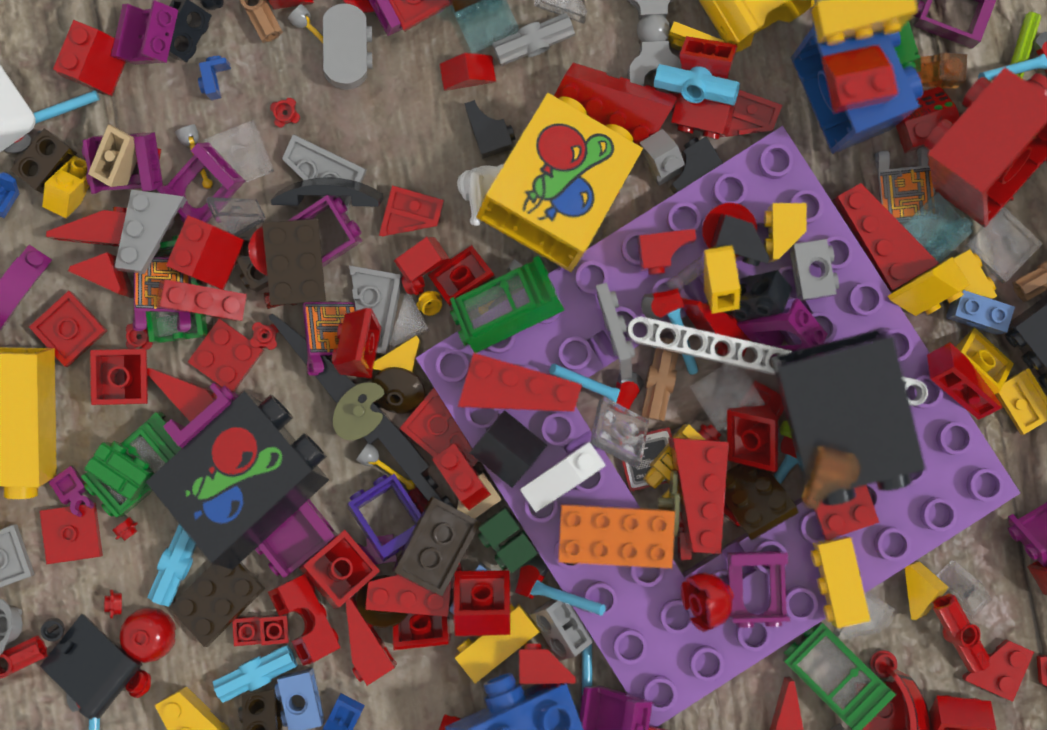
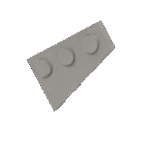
M294 134L282 157L303 180L331 177L349 179L361 183L367 169ZM336 196V198L340 197L347 207L345 213L347 214L352 204L351 196Z
M607 283L596 285L597 298L607 331L611 332L610 340L614 356L619 357L621 380L631 378V358L635 357V352L631 340L626 341L623 334L627 332L623 316H617L615 310L616 307H619L615 291H609Z

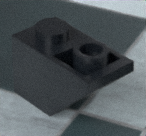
M721 214L711 246L719 248L732 245L735 254L744 256L742 262L757 267L760 262L768 264L770 258L753 223Z

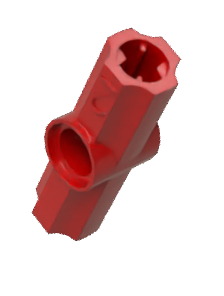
M947 594L938 597L933 602V610L943 626L944 639L947 642L953 643L969 672L984 671L990 665V657L980 641L981 633L979 628L969 622L955 595Z
M37 635L3 651L0 655V660L1 658L6 659L9 666L8 670H5L0 665V679L48 657L44 641Z

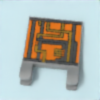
M925 146L917 150L920 166L889 169V152L885 150L875 153L880 203L899 222L937 218L931 170L928 166V153L930 150Z

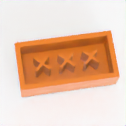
M561 504L558 562L672 568L675 511L669 509Z

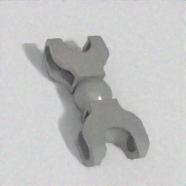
M628 0L638 10L640 21L637 25V35L642 42L640 45V55L632 61L628 69V79H630V82L644 86V78L648 74L656 73L659 64L682 69L680 59L672 54L669 49V41H667L671 28L666 16L668 14V5L674 0Z

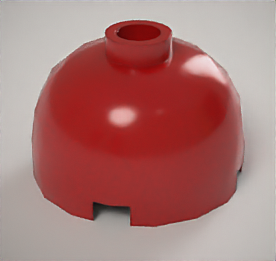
M700 573L685 578L687 581L681 584V597L685 610L691 608L694 617L690 618L693 625L698 630L706 632L725 623L732 611L734 595L731 587L725 584L718 576L709 573Z
M159 608L139 609L129 615L121 626L119 634L121 648L134 661L143 663L158 661L167 655L175 645V623L169 614Z

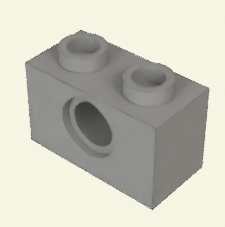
M827 239L792 245L789 248L797 298L800 301H807L836 295V289H839V280L837 273H833L831 262H834V251L831 245L828 246ZM811 263L820 266V277H814L810 274L809 266Z

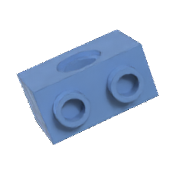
M962 290L963 296L950 303L946 319L995 335L1007 333L1015 309L1014 306Z
M310 668L281 675L277 679L278 684H275V693L277 699L282 700L284 708L281 711L283 726H288V730H308L322 726L325 722L314 669ZM294 695L302 696L305 700V706H295L292 697Z

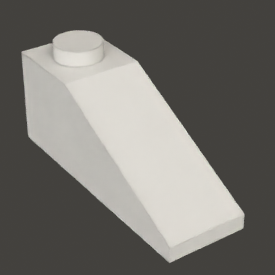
M587 442L522 487L520 491L534 511L537 512L606 465L591 443Z

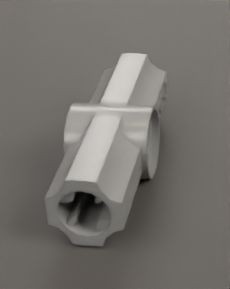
M564 13L543 23H530L520 28L518 33L492 43L500 65L503 66L525 56L534 57L542 54L550 46L575 36V32L567 13Z

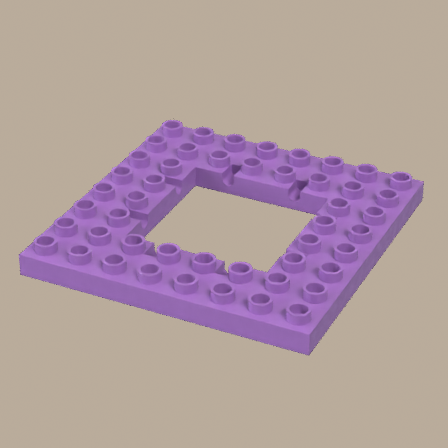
M781 126L588 248L572 272L562 267H558L550 272L548 276L565 310L477 354L552 375L549 373L551 365L556 364L589 378L619 359L613 353L610 340L611 332L607 331L597 298L596 285L607 283L609 291H615L619 307H616L615 310L617 316H623L626 328L633 319L645 317L641 310V301L645 294L678 288L681 298L707 303L708 301L704 293V250H708V247L703 240L702 225L709 211L717 205L728 202L745 206L755 217L757 233L764 246V240L768 238V227H764V212L768 211V207L772 203H806L807 231L794 244L827 239L828 246L831 245L834 251V262H831L833 273H837L839 280V289H836V295L801 301L827 332L828 335L824 343L883 328L894 338L903 377L923 382L928 390V396L922 404L910 405L926 470L911 473L912 483L897 490L882 491L878 489L877 482L868 484L867 488L880 523L842 535L852 538L865 594L1019 495L1020 491L968 411L930 379L927 354L930 352L900 306L888 298L891 292L785 128ZM695 229L696 241L682 246L674 252L671 258V266L665 269L664 274L649 275L648 271L641 272L637 242L639 235ZM789 249L775 262H769L768 264L760 262L758 267L742 262L744 256L735 257L738 279L778 270L792 287L783 312L789 313L795 299H798ZM811 263L809 272L814 277H820L821 268L819 265ZM525 289L512 296L516 308L530 302ZM509 300L504 301L472 322L474 329L513 311ZM683 308L680 309L681 319L687 315ZM667 315L658 319V321L671 323ZM636 323L632 327V332L636 337L643 338L647 334V329L644 324ZM780 330L785 336V341L788 345L801 344L800 338L795 334ZM458 331L416 357L472 448H474L504 410L547 444V447L513 488L485 465L483 466L562 591L605 605L606 609L603 615H598L575 606L573 608L629 695L652 701L649 726L658 727L826 619L823 606L827 605L825 594L821 595L817 584V578H820L819 568L814 567L811 558V551L814 550L813 543L823 541L824 537L808 493L794 501L799 511L798 514L752 541L744 533L722 547L721 554L713 553L681 573L674 560L672 568L558 562L561 504L640 508L603 448L593 436L578 409L575 407L574 412L458 407L474 353L470 345L464 346ZM624 332L623 334L625 340L630 341V339L627 337L626 332ZM632 342L633 348H636L639 345H641ZM910 385L906 390L910 400H914L917 396V391ZM590 442L606 466L535 512L520 489L578 448ZM784 551L788 553V565H785L786 610L787 615L790 617V622H782L780 627H767L765 622H756L754 627L740 628L737 627V623H733L728 618L725 623L706 632L698 630L693 625L690 618H693L694 615L691 608L685 610L681 597V584L687 581L685 578L700 573H709L718 576L725 584H728L727 552ZM769 565L742 566L744 606L752 614H761L770 606Z

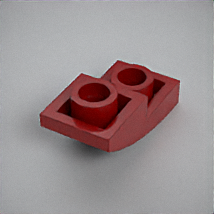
M279 615L238 617L232 622L234 647L289 643L287 615L280 617Z

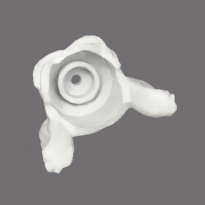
M504 164L499 166H480L467 170L458 177V190L465 200L470 201L471 225L478 226L483 222L476 218L477 213Z

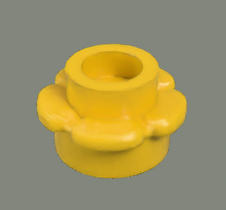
M436 291L422 293L418 298L419 301L416 303L417 309L427 316L437 314L442 308V299Z

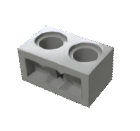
M551 599L530 614L559 661L576 657L594 642L572 605Z

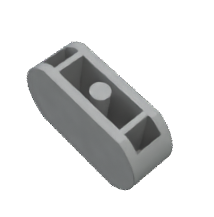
M337 4L329 8L323 15L324 76L332 86L342 90H350L360 86L367 78V69H372V52H367V42H372V26H367L366 15L362 10L351 4Z

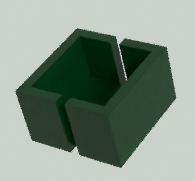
M506 506L480 524L478 528L480 532L477 536L486 548L491 546L497 554L494 555V559L503 571L508 568L513 573L536 556L538 551L524 530L502 546L500 545L501 542L520 529V524Z

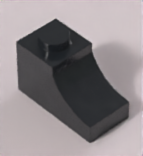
M475 100L464 103L482 159L513 149L512 141L516 140L511 125L506 126L504 119L495 120L486 116L478 108Z
M695 137L684 145L685 150H683L681 156L685 165L680 177L670 186L673 194L723 164L707 137L701 140Z

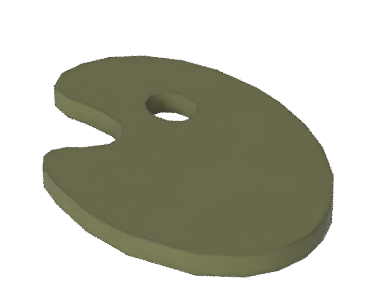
M372 382L361 383L348 390L342 396L333 415V427L338 436L345 440H357L370 434L380 424L383 414L371 410L372 403L382 398L385 394L384 389L380 385ZM365 394L367 400L360 403L358 401L359 396Z
M672 470L669 498H658L657 506L658 509L675 511L674 537H676L679 525L678 473Z

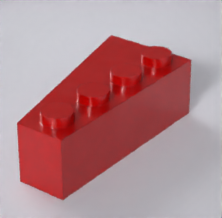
M573 62L564 75L554 96L558 99L560 97H570L578 101L585 108L587 116L605 126L614 124L626 129L633 137V142L640 146L641 141L660 130L679 94L661 92L653 86L638 85L630 82V79L620 77V79L607 75L606 72Z
M862 183L832 200V203L889 291L896 289L939 264Z
M473 353L458 407L574 412L582 384Z
M668 437L673 459V469L678 473L677 492L679 493L682 510L681 515L687 549L692 552L721 554L728 442Z

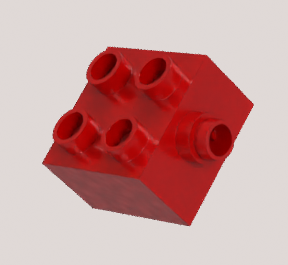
M1004 67L992 82L985 77L979 78L971 86L963 99L962 104L968 108L955 124H952L947 119L941 121L933 129L925 142V147L930 150L928 153V166L931 170L934 191L984 228L1047 159V77L1042 74L1035 73L1028 80H1023Z

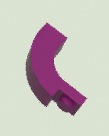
M30 244L15 259L0 279V331L8 323L23 298L52 262V259Z

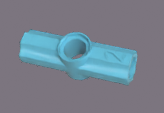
M659 64L654 79L655 88L681 93L683 98L691 103H699L707 99L735 105L740 88L739 82L712 76L709 70L700 66L693 67L688 71Z
M180 524L169 548H166L157 566L159 571L147 597L152 602L167 607L171 606L181 580L185 579L193 562L191 557L197 546Z
M286 645L263 657L253 658L238 666V669L214 680V691L222 703L248 690L250 692L271 682L272 678L297 667L296 657L289 645Z

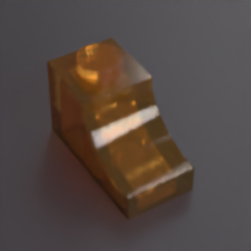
M939 53L937 55L920 57L921 71L917 73L922 87L940 86L941 88L957 89L966 81L967 54Z
M820 445L802 497L805 506L817 510L821 501L832 491L839 488L849 489L851 482H856L860 472L859 461L852 454Z

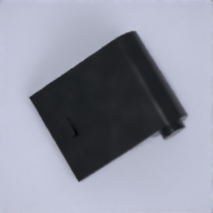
M81 614L40 667L80 706L79 712L92 720L94 717L101 718L140 669L142 663L128 657L122 648L113 643L88 617Z

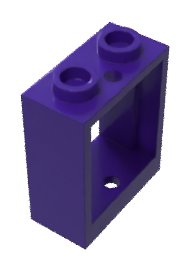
M395 474L390 477L387 475L381 476L373 482L374 487L366 492L364 489H361L350 497L351 501L348 503L349 511L383 562L404 549L421 517V513ZM392 488L415 525L385 545H382L359 509Z

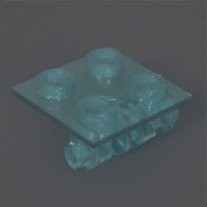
M481 0L457 12L450 5L471 53L481 51L492 46L494 42L518 33L519 27L506 0Z
M939 192L903 225L939 264L973 232L970 228L973 223L966 217L962 219Z

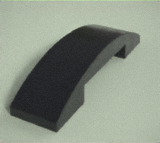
M314 178L283 188L271 199V205L298 206L304 199V195L351 196L352 206L379 207L383 200V193L366 184L349 179Z

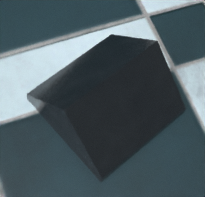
M504 410L470 451V454L513 488L547 447V444Z

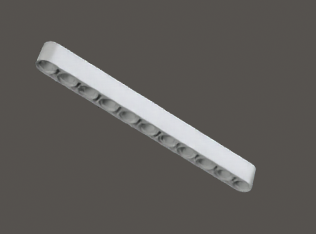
M645 317L633 319L628 324L626 332L627 337L637 344L775 375L774 368L769 364L770 356L772 354L779 356L793 352ZM642 323L646 326L647 334L645 337L638 338L633 334L632 327L634 324ZM663 329H668L673 333L674 340L671 344H665L660 340V332ZM691 335L697 336L701 341V346L697 351L691 350L687 345V339ZM717 342H723L727 345L728 352L724 357H720L715 353L714 346ZM745 348H750L754 351L755 358L751 363L745 362L742 358V351ZM903 377L906 390L911 385L917 391L916 398L914 400L909 399L910 405L922 404L928 396L926 385L921 381Z

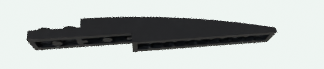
M271 314L268 318L307 365L306 338L278 316ZM321 356L324 370L315 377L338 404L342 396L357 384L347 375H340L327 356ZM365 394L360 395L358 398L360 403L367 400ZM373 402L371 410L382 413L383 419L374 431L364 437L369 444H373L379 439L428 501L432 496L456 508L447 496L442 498L436 491L439 485L432 476L428 474L425 477L423 474L430 467V464L395 423Z

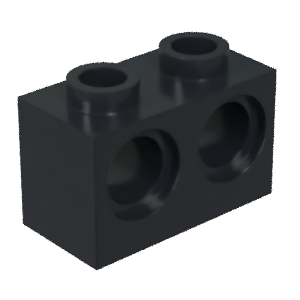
M172 0L169 6L178 9V14L168 55L174 59L188 62L196 52V45L199 39L208 30L212 15L190 0ZM191 13V22L188 24L187 17ZM178 37V38H179V44H178V46L175 48V46H174V41H175V39Z
M778 270L740 278V307L729 312L738 322L781 314L784 312L792 287Z

